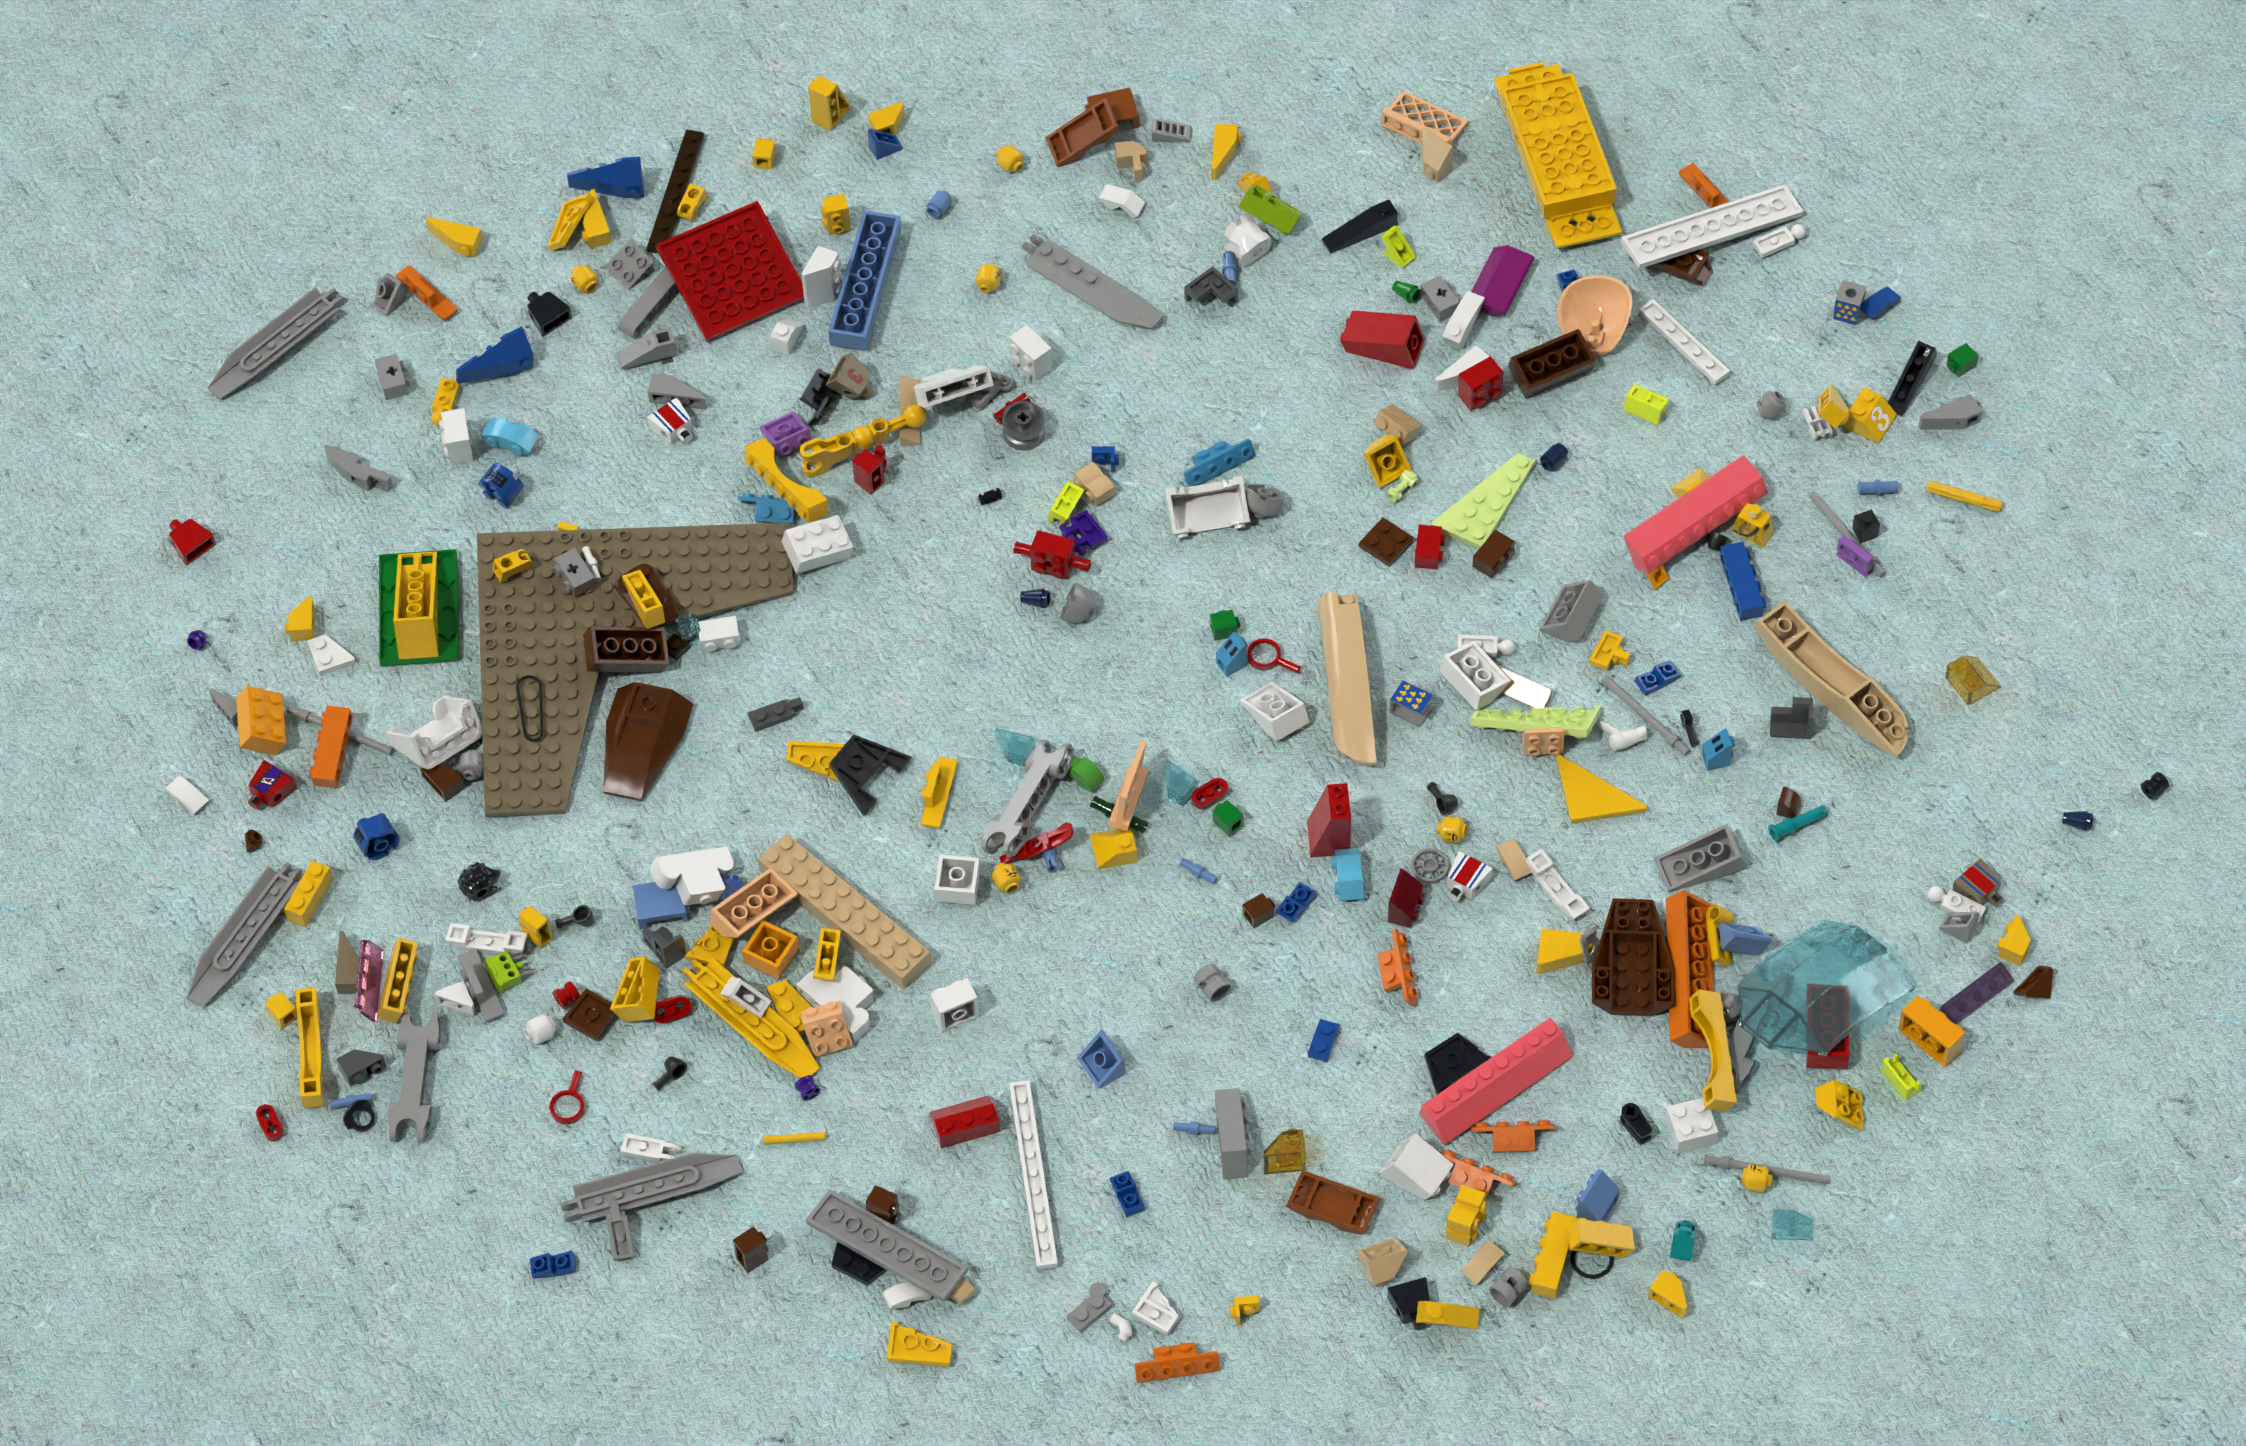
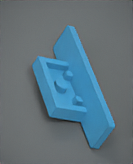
M1246 439L1233 447L1225 441H1220L1206 450L1199 451L1197 455L1191 457L1195 466L1184 471L1187 486L1200 485L1254 457L1256 454L1251 440Z
M743 493L742 497L737 496L738 501L756 502L755 521L794 524L795 509L790 507L782 497L781 499H773V495H762V498H754V494Z

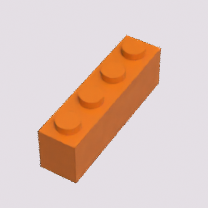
M327 706L326 712L322 713V730H319L317 735L318 748H315L313 753L315 762L309 771V777L315 786L338 788L353 721V714L350 708Z

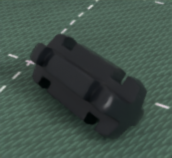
M996 488L995 491L992 489L984 492V495H978L981 505H984V502L990 503L997 500V498H1002L999 488Z

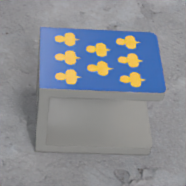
M1842 280L1835 300L1833 319L1857 325L1860 305L1865 301L1867 286Z
M1402 680L1390 699V713L1421 727L1432 710V706L1428 705L1432 699V694Z

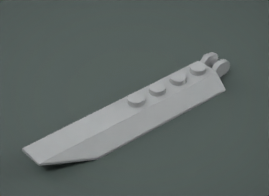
M1032 234L1029 239L1038 248L1035 249L1028 242L1022 244V248L1032 255L1027 264L1028 267L1116 322L1153 329L1164 317L1161 312L1141 296L1051 240L1043 242L1040 237Z
M314 287L231 352L208 386V390L221 400L254 378L340 310L339 307L345 302V298L341 295L335 298L337 296L335 289H331L324 295H321Z
M286 862L279 872H275L270 866L266 867L201 955L187 999L205 1007L235 975L288 903L299 884L297 881L302 874V869L296 868L288 878L286 876L292 867L290 863Z
M693 1152L574 1185L573 1190L576 1198L565 1201L560 1206L564 1211L575 1209L577 1206L579 1208L578 1210L566 1213L564 1215L565 1222L576 1221L580 1217L583 1222L605 1217L606 1214H611L610 1202L618 1201L619 1211H626L707 1188L742 1174L737 1155Z

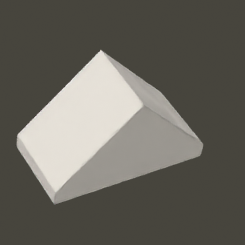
M464 981L435 992L438 1005L475 1016L474 1004Z

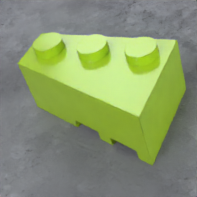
M1255 183L1248 189L1238 208L1259 218L1262 222L1276 227L1275 229L1283 234L1291 233L1303 213Z

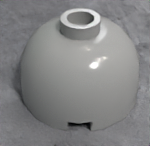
M1249 484L1245 492L1248 509L1257 518L1272 516L1281 509L1284 493L1274 487H1271L1270 490L1265 489L1264 484Z
M1077 583L1072 585L1066 598V605L1062 608L1061 619L1071 623H1081L1088 615H1093L1096 605L1093 604L1094 598L1089 589Z

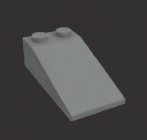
M1728 824L1654 858L1669 893L1729 875L1747 866L1735 835Z

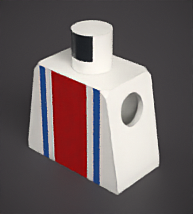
M677 398L647 417L649 428L671 444L679 439L684 444H687L693 438V435L690 433L692 431L691 419Z
M1459 851L1447 878V887L1451 889L1448 894L1449 898L1456 902L1459 901L1462 895L1473 899L1492 879L1493 868Z

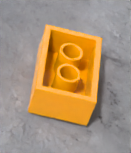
M246 686L236 697L240 748L276 755L286 745L283 694Z
M1917 995L1901 1011L1898 1030L1943 1067H1946L1961 1053L1965 1032L1961 1026L1951 1022L1943 1012L1936 1010L1927 999Z

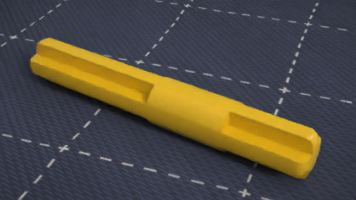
M1929 481L1926 487L1927 492L1992 511L2000 512L2002 507V501L1938 482Z

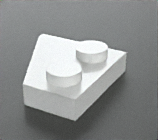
M326 634L307 641L319 675L356 663L354 656Z
M1154 1281L1132 1311L1133 1317L1167 1336L1179 1320L1178 1314L1169 1305V1301L1165 1295H1162Z

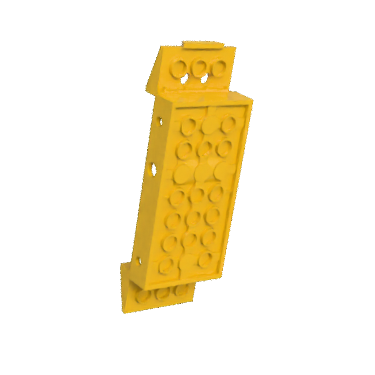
M1544 62L1508 69L1510 75L1494 78L1504 116H1506L1543 219L1546 218L1545 227L1556 249L1621 235L1622 230L1612 203L1616 202L1617 187L1574 74L1568 73L1563 75L1559 64L1543 67ZM1594 217L1596 220L1594 222H1591L1590 220H1587V218ZM1576 221L1578 224L1573 226L1569 222Z

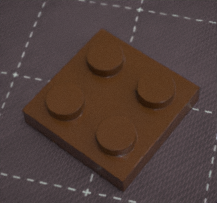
M1382 517L1359 542V547L1390 567L1414 542V537Z
M586 988L563 1017V1023L597 1042L617 1015L610 1010L611 1002Z

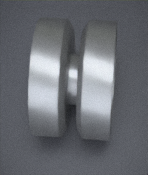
M1030 401L1014 402L1005 409L1002 416L1003 436L1010 447L1026 451L1034 449L1041 444L1045 436V419L1042 409Z

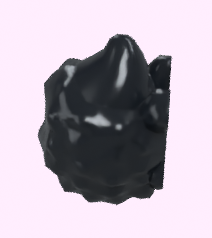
M476 862L473 865H469L467 869H463L457 880L459 889L464 896L473 901H478L487 894L494 895L498 888L493 885L498 882L501 872L500 870L487 867L485 863Z

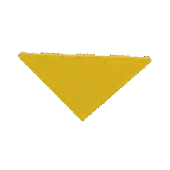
M1560 754L1556 755V762L1571 823L1647 812L1645 804Z

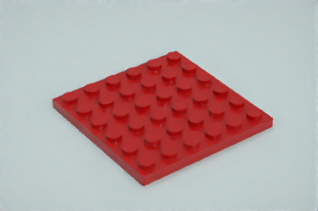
M758 200L656 244V249L706 342L804 299L802 281Z

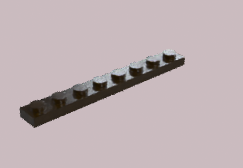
M688 129L685 131L647 245V252L659 254L656 244L672 237L678 219V207L689 186L705 137L704 132Z

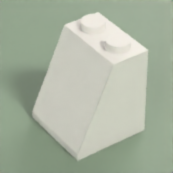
M1415 1133L1400 1142L1378 1174L1417 1197L1426 1200L1429 1197L1434 1198L1441 1189L1439 1185L1452 1174L1450 1169L1454 1164Z

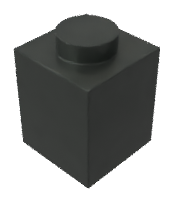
M1871 509L1854 515L1852 529L1859 542L1863 543L1879 536L1880 523Z

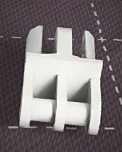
M1816 405V408L1815 406L1809 407V411L1807 408L1802 409L1803 416L1809 427L1808 433L1811 434L1813 440L1819 436L1825 437L1826 434H1833L1830 424L1818 414V405Z

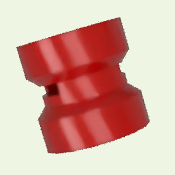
M571 981L564 984V989L557 988L552 992L556 1002L562 1009L567 1007L571 1000L576 1001L580 997L577 988Z

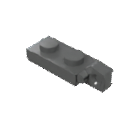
M800 697L791 700L784 699L748 712V717L754 731L757 732L791 720L792 716L796 715V712L804 710V706Z

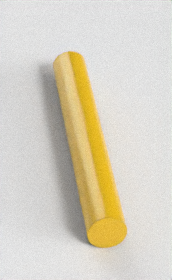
M825 1132L763 1136V1144L825 1140Z

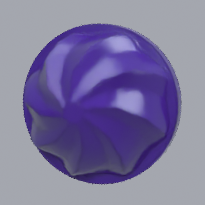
M201 630L192 631L188 635L187 643L194 650L202 649L206 645L207 636Z

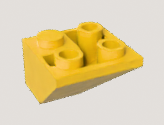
M1835 1079L1815 1088L1817 1107L1839 1121L1860 1131L1864 1130L1861 1092Z

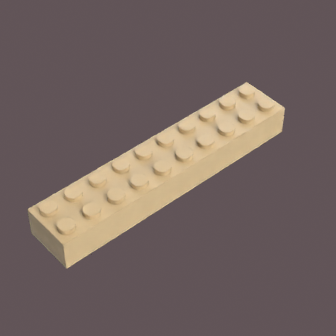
M787 833L758 858L760 872L763 873L771 867L798 893V896L794 898L795 901L829 929L841 930L840 938L901 989L904 990L932 964L929 950Z

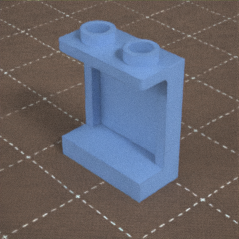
M655 882L633 885L639 930L646 929L647 922L679 917L683 918V922H687V914H690L689 905L683 904L676 885H673L670 889H662Z

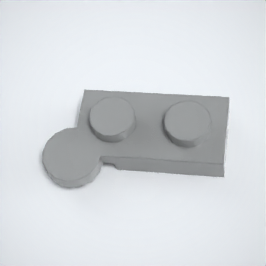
M990 371L994 386L966 394V400L981 409L1000 390H1011L1013 387L1012 379L1009 377L999 379L995 373Z
M1102 1283L1092 1284L1090 1287L1091 1296L1067 1315V1320L1080 1333L1112 1308V1303L1105 1297L1106 1287Z

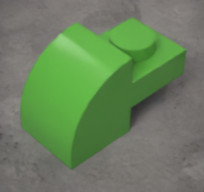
M1074 756L1070 769L1066 776L1076 780L1078 786L1090 792H1093L1105 780L1099 768L1085 756L1082 759Z

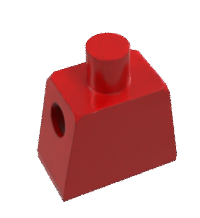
M175 519L169 525V528L172 530L169 533L171 543L186 566L216 545L213 534L192 519H188L184 523Z

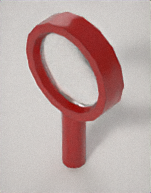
M1263 638L1253 641L1247 651L1249 663L1258 670H1271L1279 665L1298 673L1301 667L1281 658L1280 647L1271 639Z
M575 1070L569 1089L558 1092L550 1101V1113L552 1118L558 1123L567 1125L576 1123L584 1114L585 1105L583 1098L576 1092L582 1075L581 1071Z

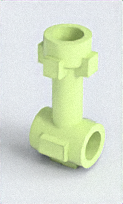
M1405 470L1400 476V484L1395 489L1391 487L1388 490L1387 497L1392 502L1400 500L1403 496L1401 493L1407 486L1413 488L1417 484L1419 479L1412 471Z

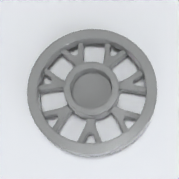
M1432 848L1423 849L1412 858L1411 871L1422 882H1438L1448 873V859L1439 850ZM1425 853H1431L1432 857L1426 858ZM1438 856L1442 858V860L1439 862H1437L1436 860ZM1416 859H1422V864L1416 862ZM1438 866H1446L1445 870L1438 869ZM1415 868H1422V871L1416 872ZM1435 872L1439 875L1436 878L1432 875ZM1424 873L1429 874L1428 878H1424L1422 876L1424 875Z

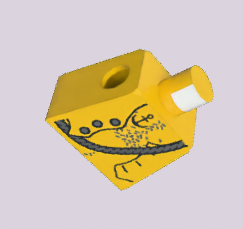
M1747 503L1737 516L1731 531L1764 548L1773 535L1772 517L1769 513L1761 510L1759 505Z

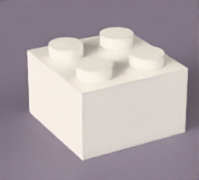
M1025 325L1009 337L1010 360L1015 366H1019L1027 378H1031L1036 382L1053 370L1051 347L1028 325Z
M464 408L441 412L442 420H439L445 458H449L450 465L473 461Z
M939 855L934 888L935 902L976 905L980 877V859Z
M968 978L957 980L952 985L938 988L930 993L932 1014L941 1032L979 1017L978 998Z
M1703 1098L1666 1107L1665 1120L1677 1154L1717 1144L1719 1132L1711 1110L1704 1107Z

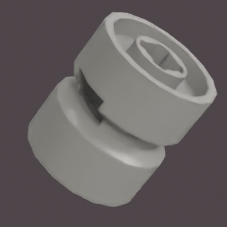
M1214 963L1202 967L1194 976V981L1201 989H1204V994L1211 1002L1221 1000L1231 990V984L1224 976H1221L1222 972Z
M1508 1267L1500 1276L1501 1280H1496L1489 1288L1491 1296L1505 1307H1510L1517 1299V1295L1522 1294L1529 1284L1527 1279L1512 1267Z

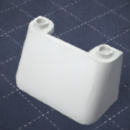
M1242 476L1232 477L1227 482L1222 480L1221 482L1185 488L1180 487L1179 490L1175 489V487L1165 488L1164 490L1172 534L1177 536V539L1189 537L1188 534L1233 526L1235 529L1246 528V524L1250 523Z
M443 696L433 705L434 720L409 735L405 734L402 728L393 727L385 732L387 741L392 747L419 767L431 769L481 737L482 726L472 700Z

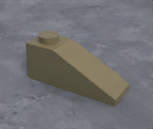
M339 931L335 980L337 993L362 994L363 986H366V974H363L361 965L344 931Z

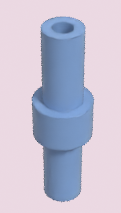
M1185 858L1180 861L1179 865L1191 871L1192 875L1197 878H1203L1212 884H1215L1217 881V877L1205 871V868L1201 865H1195Z
M371 1093L357 1096L351 1094L346 1095V1098L330 1101L331 1109L344 1106L350 1107L357 1100L372 1101Z
M1174 1122L1173 1130L1187 1131L1189 1134H1215V1126L1200 1125L1199 1122Z

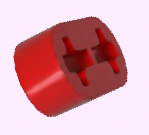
M268 1104L259 1106L256 1110V1116L265 1137L273 1142L280 1140L283 1136V1129L273 1107ZM264 1112H267L269 1115V1120H266L263 1115ZM272 1125L277 1132L275 1134H273L270 1130V1126Z

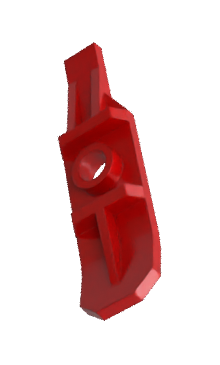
M1065 822L1052 831L1044 832L1042 835L1028 840L1015 856L1006 857V854L1000 856V862L1007 864L1017 859H1029L1062 845L1071 839L1074 833L1072 824Z

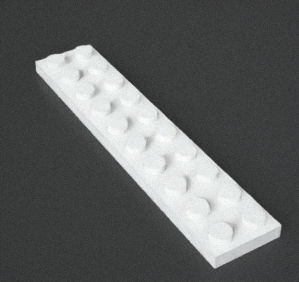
M1784 184L1623 236L1621 243L1638 269L1801 217L1804 211Z

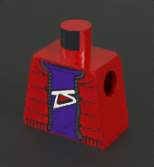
M264 760L249 782L248 787L252 797L248 803L254 809H258L262 803L269 807H275L296 789L294 778Z

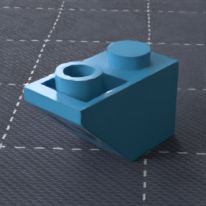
M1236 631L1228 637L1216 652V664L1226 677L1247 666V642Z
M1723 729L1702 744L1701 755L1707 771L1730 766L1731 758H1733L1732 748L1735 747L1733 736H1729L1727 729Z

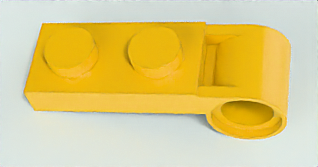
M1713 904L1706 912L1708 940L1711 949L1710 955L1713 962L1727 967L1732 964L1730 952L1722 951L1718 925L1719 922L1732 923L1733 913L1717 904Z

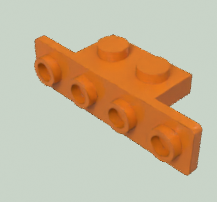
M1694 163L1679 170V175L1709 208L1729 202Z
M410 265L396 274V278L403 282L408 291L419 298L423 304L443 321H446L458 311L454 304Z
M1394 929L1392 930L1395 947L1377 955L1383 990L1388 993L1402 987L1404 1000L1415 1007L1418 1005L1416 999L1418 993L1414 988L1413 980L1415 977L1410 966L1411 956L1407 949L1408 939L1405 934Z
M1538 1120V1124L1530 1125L1529 1121H1517V1125H1509V1122L1504 1121L1496 1122V1126H1488V1122L1475 1123L1476 1126L1471 1127L1472 1132L1492 1131L1493 1152L1535 1151L1534 1130L1555 1129V1124H1550V1120Z
M1450 1150L1439 1151L1445 1158L1455 1163L1448 1181L1452 1185L1460 1188L1461 1185H1465L1485 1192V1198H1488L1494 1180L1515 1187L1518 1183L1513 1181V1176L1506 1173L1496 1174L1494 1173V1168L1486 1165L1479 1167L1475 1165L1476 1161L1464 1157L1462 1160L1457 1158L1456 1153Z
M1194 1342L1153 1348L1154 1360L1134 1364L1137 1383L1220 1370L1218 1352L1197 1354Z

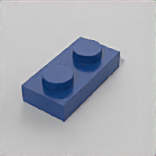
M1323 1019L1319 1020L1308 1051L1309 1058L1328 1062L1339 1031V1024Z

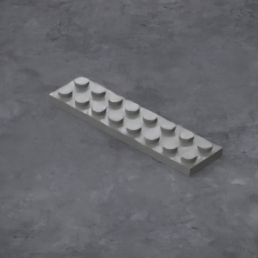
M830 1189L806 1219L807 1225L942 1302L947 1300L968 1272L966 1266Z

